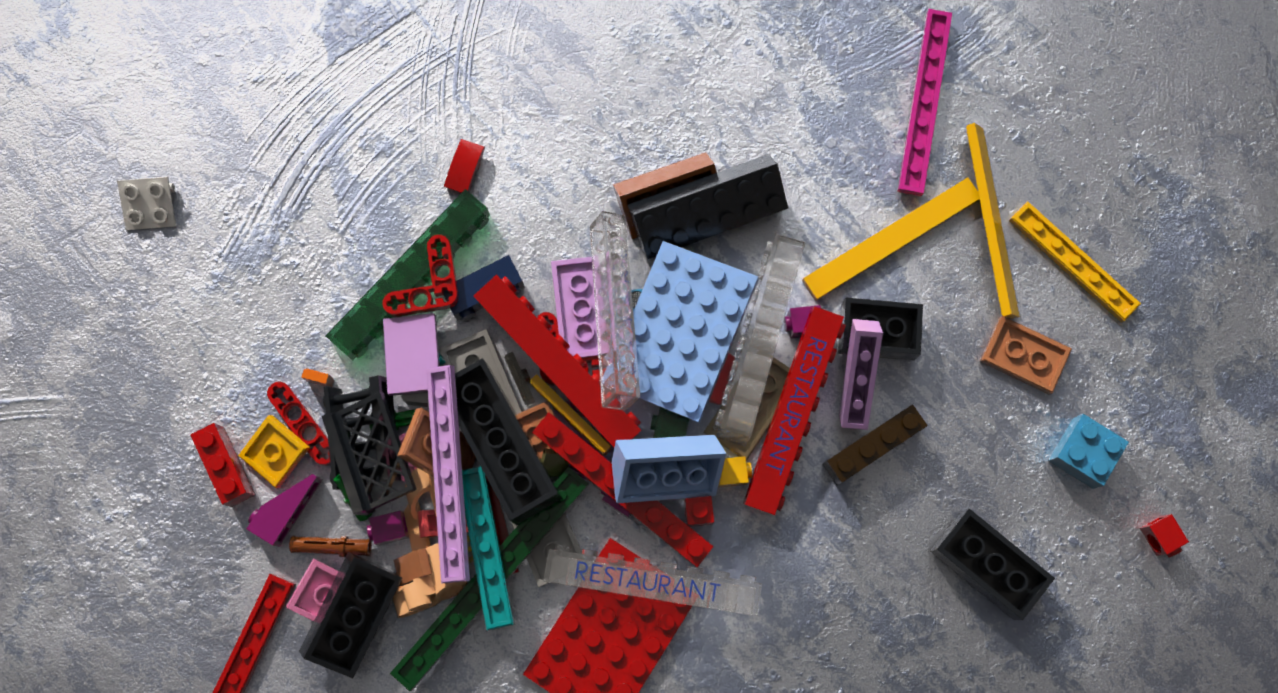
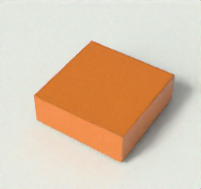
M307 368L303 370L301 378L305 381L324 387H333L334 379L329 374Z

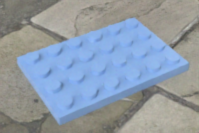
M663 241L630 318V324L628 323L629 326L605 378V385L700 423L759 277ZM629 356L630 361L634 358V360L626 367V363H629ZM635 371V373L627 380L630 374H632Z

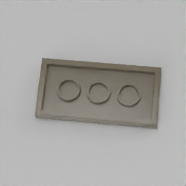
M760 348L703 433L715 435L721 445L739 457L745 456L747 461L771 424L790 368Z

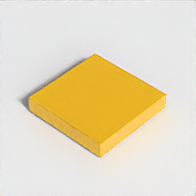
M268 415L238 456L272 486L280 488L310 447L273 415Z

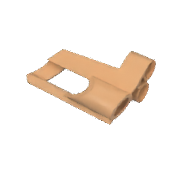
M416 468L411 473L417 490L406 495L408 505L404 510L411 549L414 551L426 548L432 574L413 579L412 583L398 586L393 596L398 618L416 614L436 606L442 600L457 596L468 584L467 581L441 584L439 545L437 543L431 546L429 537L420 538L417 512L421 511L418 499L429 491L435 513L436 501L434 477L419 468Z

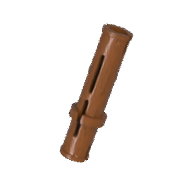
M291 536L289 542V551L291 553L339 554V557H346L348 552L354 555L370 556L372 550V541L369 539H349L348 536H341L340 538Z

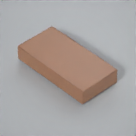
M426 548L414 550L393 560L396 573L402 577L399 586L413 582V579L432 574Z

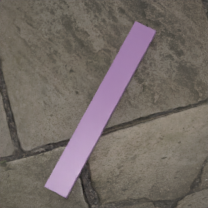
M452 365L427 368L441 584L470 581L455 368Z

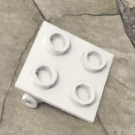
M168 177L117 181L126 230L176 226L171 193L175 192L174 183H169Z

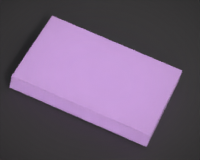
M435 313L383 319L388 395L428 392L426 369L440 367Z

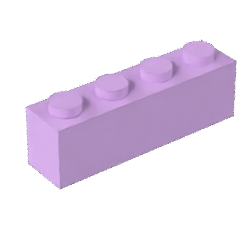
M852 320L839 409L842 428L868 430L883 336L879 321Z

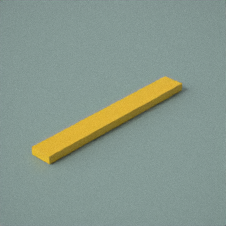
M972 123L967 125L966 130L1001 314L1009 319H1014L1020 316L984 130L978 124Z
M969 178L964 179L802 279L803 283L815 301L978 202L980 200L978 190Z

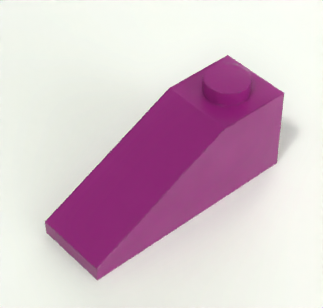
M311 474L268 501L259 510L256 509L248 519L250 524L246 529L269 544L280 547L323 479Z

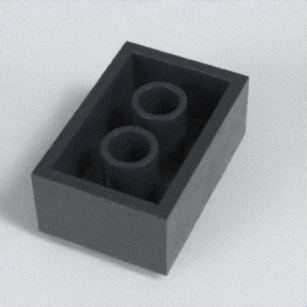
M845 298L841 304L840 314L844 316L842 323L845 324V329L841 339H839L838 354H848L852 320L858 319L879 321L883 332L879 358L914 361L921 355L923 304Z

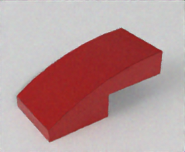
M461 139L452 159L444 187L469 194L475 172L479 170L485 146Z

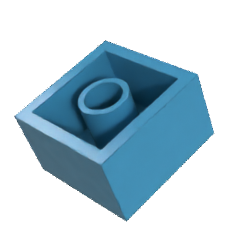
M1081 414L1071 420L1048 461L1090 488L1095 489L1105 485L1129 442L1085 414Z

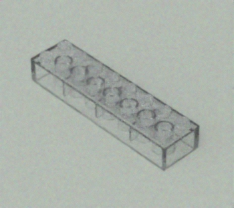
M775 234L773 242H767L757 274L759 280L756 287L758 289L755 288L747 309L752 312H747L741 329V333L745 334V337L740 336L734 354L738 361L733 360L727 381H730L731 385L726 384L720 405L724 406V410L719 409L713 429L717 430L716 438L746 446L751 438L806 242Z

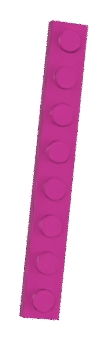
M928 9L926 13L897 192L916 196L924 194L952 19L951 12Z

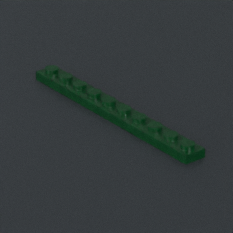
M570 467L554 483L563 499L519 523L500 545L506 581L589 486V483ZM476 574L390 672L409 692L418 685L483 609Z

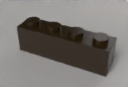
M912 404L822 465L838 486L928 425Z

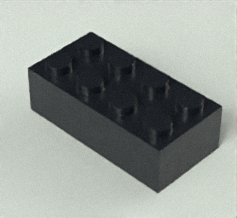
M970 508L962 510L930 550L931 553L1013 620H1024L1055 579Z
M348 552L299 650L303 659L353 679L402 577L391 570Z

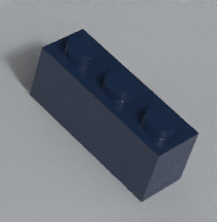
M509 255L457 280L459 298L457 304L450 308L457 321L460 319L463 321L468 320L476 315V311L484 308L473 295L496 274L500 279L505 276L518 290L514 293L515 295L521 292L524 284ZM446 290L444 291V297L446 301H449V297L453 296V294Z

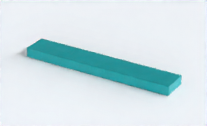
M481 466L462 470L465 516L486 629L490 631L512 626L515 623L487 477Z

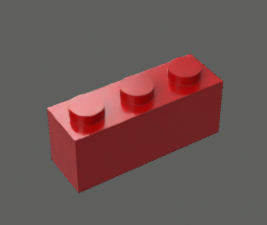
M212 423L190 434L222 505L234 507L255 496L253 488L223 426Z

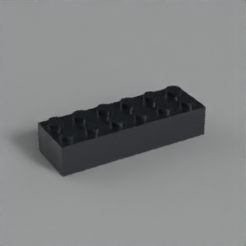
M766 154L627 204L640 249L648 260L657 256L663 241L678 247H684L788 209V204L778 163Z
M481 358L455 373L459 427L509 520L518 525L563 499L486 361Z

